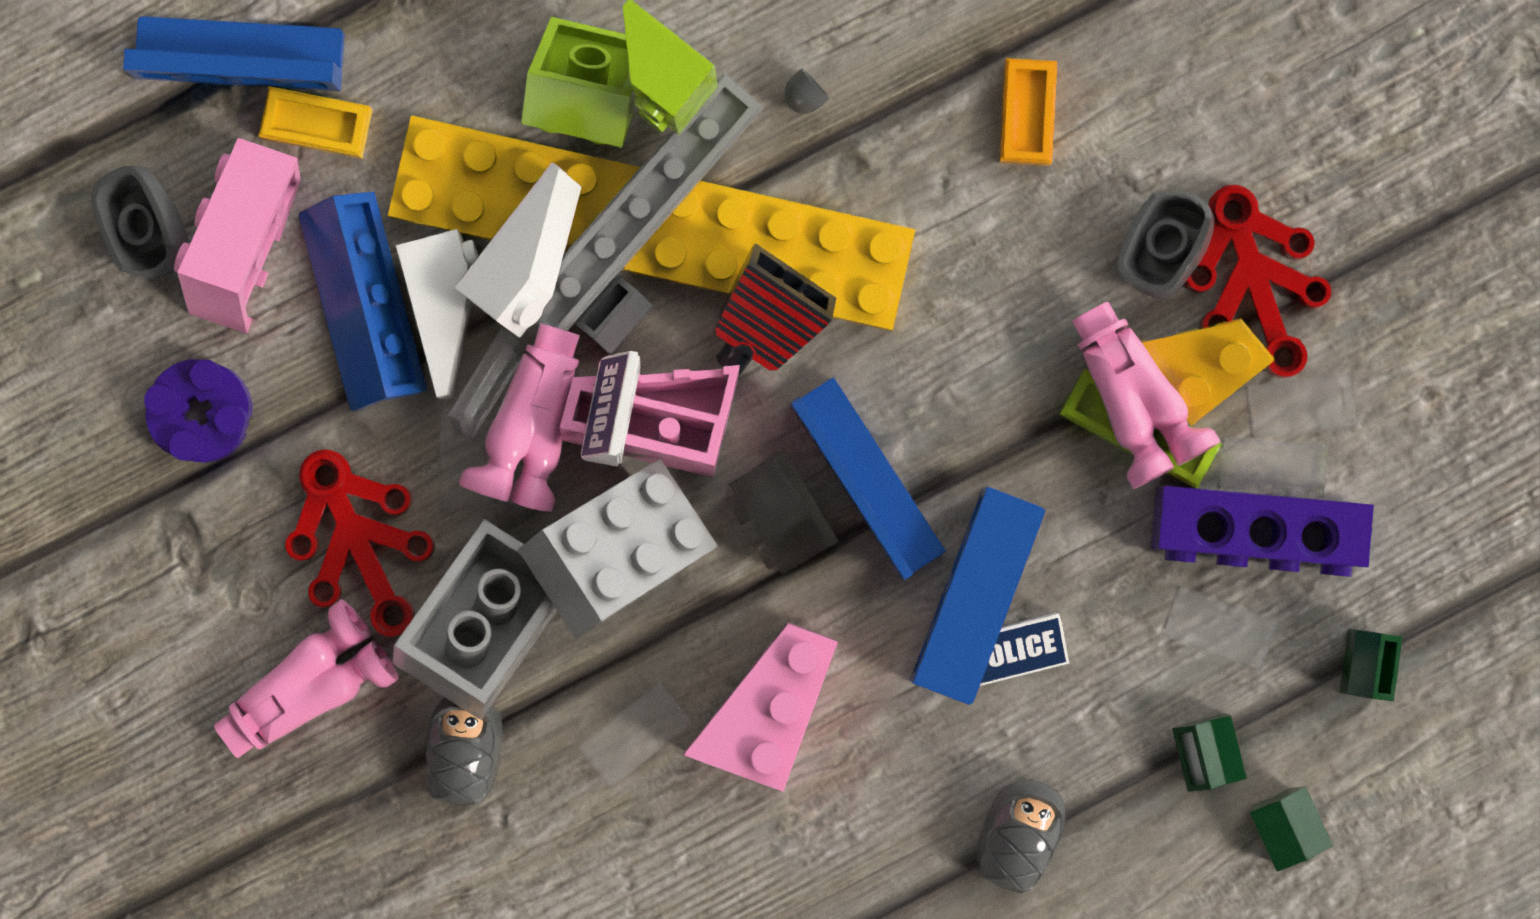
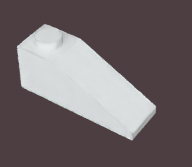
M553 162L455 286L459 292L519 338L528 327L538 321L545 305L553 296L582 188Z
M457 229L396 245L437 398L442 400L453 398L473 303L459 292L455 286L478 258L473 239L464 241L463 235Z

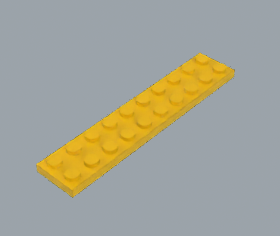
M411 115L387 216L391 219L444 231L457 229L462 235L491 241L553 162L582 187L565 247V254L640 167ZM700 181L622 271L728 295L750 249L756 243L835 296L837 299L833 319L892 332L916 229Z

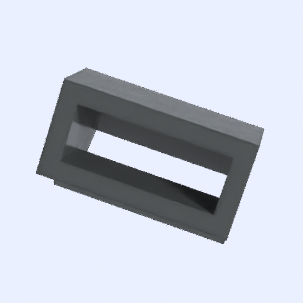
M618 275L576 322V325L609 355H614L653 311L654 307L638 290Z

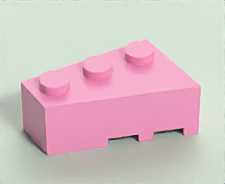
M241 138L237 139L231 154L224 153L216 168L215 183L217 185L211 199L203 198L197 209L194 222L197 230L190 244L184 242L181 245L175 259L174 271L178 274L190 315L245 334L248 333L252 318L248 317L246 312L248 299L254 285L262 288L265 285L268 272L261 269L274 240L280 242L301 182L298 159L296 157Z
M740 365L723 366V369L690 371V369L673 370V373L640 375L639 373L623 456L650 463L661 458L667 467L714 478L738 382ZM597 376L574 377L572 379L560 424L562 441L583 445Z
M787 622L685 750L684 756L783 792L838 641Z

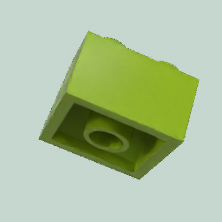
M627 0L622 8L630 80L636 97L634 104L640 109L638 111L640 117L653 128L663 133L668 127L679 135L718 87L715 65L633 0Z
M551 17L527 72L521 124L536 127L548 133H562L587 139L595 144L612 145L622 148L636 107L634 104L636 97L630 80L626 35Z

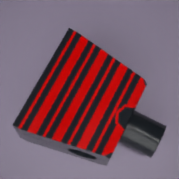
M755 243L750 249L716 321L714 332L718 337L726 341V344L716 355L718 363L722 367L740 365L739 375L742 374L752 360L769 371L778 370L832 321L837 298Z

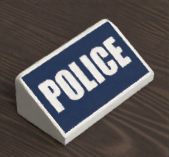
M627 351L605 356L599 363L581 450V458L585 461L618 467V464H621L641 368L638 352Z
M1052 613L1002 626L980 686L1069 664L1060 614Z

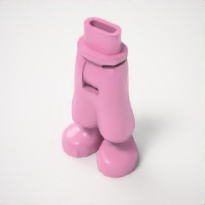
M1109 302L1093 308L1072 321L1082 339L1077 346L1083 352L1087 367L1103 400L1115 438L1123 448L1130 450L1134 455V461L1127 472V480L1132 489H1136L1174 468L1170 458L1159 447L1153 436L1155 429H1158L1166 439L1177 466L1190 461L1220 443L1217 434L1211 428H1191L1188 426L1186 421L1188 417L1186 403L1162 374L1130 327L1127 328L1129 325L1127 320L1122 319L1119 321Z
M540 323L534 345L527 344L525 349L530 354H523L503 403L487 433L485 449L490 457L488 463L484 466L468 467L462 471L458 483L460 486L501 501L508 502V500H511L527 508L552 512L555 495L547 485V479L557 468L562 445L560 424L572 379L575 376V369L580 361L573 358L580 335ZM522 460V473L513 482L514 471L519 461Z
M340 599L330 606L327 615L330 624L329 631L325 633H312L305 637L273 670L229 706L230 713L214 724L216 732L235 757H241L253 747L261 750L266 745L282 738L317 716L351 701L358 694L360 685L364 681H370L374 685L383 688L389 687L398 680V674L392 661L376 640L361 648L354 657L345 663L336 664L339 655L371 636L367 624L347 602Z

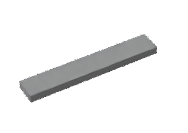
M723 72L717 79L718 87L679 135L672 131L563 255L553 296L545 305L541 317L534 324L538 329L540 323L569 331L764 109L761 104L726 73Z

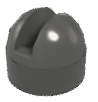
M803 68L790 78L785 87V99L788 106L800 114L814 112L830 99L821 86Z

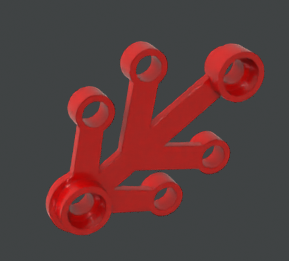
M1240 185L1224 186L1218 189L1208 201V205L1214 215V231L1208 249L1197 266L1207 271L1209 276L1208 282L1204 286H1199L1193 282L1190 275L1184 284L1190 291L1195 293H1202L1213 287L1217 279L1215 267L1230 240L1238 260L1214 309L1202 317L1200 329L1208 327L1209 319L1212 316L1221 317L1224 322L1233 321V317L1248 288L1267 343L1265 348L1273 357L1278 348L1287 350L1291 356V361L1287 367H1280L1273 361L1265 368L1266 371L1277 378L1294 376L1305 367L1308 358L1307 350L1298 338L1287 335L1269 282L1296 294L1299 302L1309 309H1316L1325 305L1331 298L1332 289L1326 279L1319 276L1308 277L1260 253L1252 233L1280 244L1284 256L1291 260H1301L1310 255L1315 246L1314 237L1305 228L1297 227L1293 229L1259 212L1258 201L1249 189ZM1226 203H1235L1240 208L1241 214L1238 220L1232 221L1225 217L1223 208ZM1292 235H1299L1305 240L1306 248L1303 253L1294 252L1290 248L1289 239ZM1310 283L1317 284L1322 289L1323 295L1319 302L1311 301L1306 295V288Z
M327 449L315 451L305 458L300 467L299 480L302 488L307 493V498L295 531L290 533L286 539V551L291 558L299 561L310 560L318 553L320 543L315 533L328 504L336 521V526L319 575L308 587L310 601L318 607H330L340 600L342 587L339 581L349 552H351L375 601L370 612L372 626L378 633L384 636L394 637L402 635L415 617L414 608L408 599L395 594L370 541L402 551L412 561H425L434 553V539L425 531L414 530L408 532L356 514L347 494L380 503L381 508L386 513L392 515H401L410 509L413 501L412 494L404 485H384L352 474L347 459L336 451ZM324 466H330L335 471V480L327 486L322 485L318 480L319 470ZM395 489L402 491L405 497L404 504L399 509H392L387 503L388 494ZM300 535L307 536L311 541V549L305 555L298 554L294 549V541ZM415 536H421L427 541V550L423 555L416 556L410 551L409 544ZM324 581L330 583L334 590L332 598L326 602L320 600L316 594L318 585ZM392 605L400 607L403 611V620L398 625H391L385 617L386 610Z

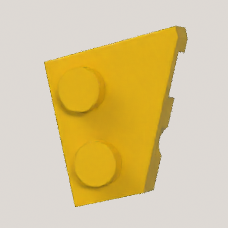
M1242 319L1219 323L1207 328H1196L1178 332L1175 335L1153 340L1141 341L1162 374L1186 403L1188 409L1186 421L1191 426L1274 361V357Z

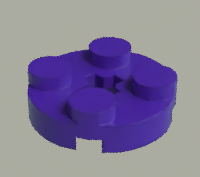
M204 359L184 360L170 366L157 377L153 386L147 390L144 397L146 423L152 438L162 450L182 461L210 463L221 460L233 453L242 444L247 435L245 432L249 426V420L252 417L253 411L251 395L244 381L234 371L214 361ZM194 398L199 402L209 400L212 405V409L206 412L208 422L204 425H201L195 419L189 421L186 412L191 409L189 402Z

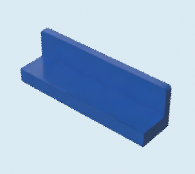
M142 16L137 21L136 49L124 50L123 70L135 79L256 87L270 86L275 88L341 92L345 34L340 28Z
M375 192L331 196L300 212L299 219L350 410H361L382 401L414 396L427 391Z
M834 377L803 397H798L790 402L793 412L901 580H906L915 571L946 552Z
M988 486L982 487L910 677V682L968 705L974 702L1045 514L1043 507Z

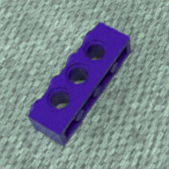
M1159 486L1156 487L1151 549L1165 550L1164 560L1196 563V553L1217 555L1216 565L1248 568V558L1269 559V570L1300 572V563L1303 562L1321 564L1320 574L1352 577L1353 567L1369 568L1374 505ZM1207 512L1215 515L1221 525L1219 536L1210 543L1204 541L1197 532L1198 520ZM1258 517L1266 519L1272 527L1271 540L1263 547L1254 544L1249 535L1250 526ZM1310 522L1319 525L1324 534L1321 547L1314 552L1308 550L1302 542V531Z

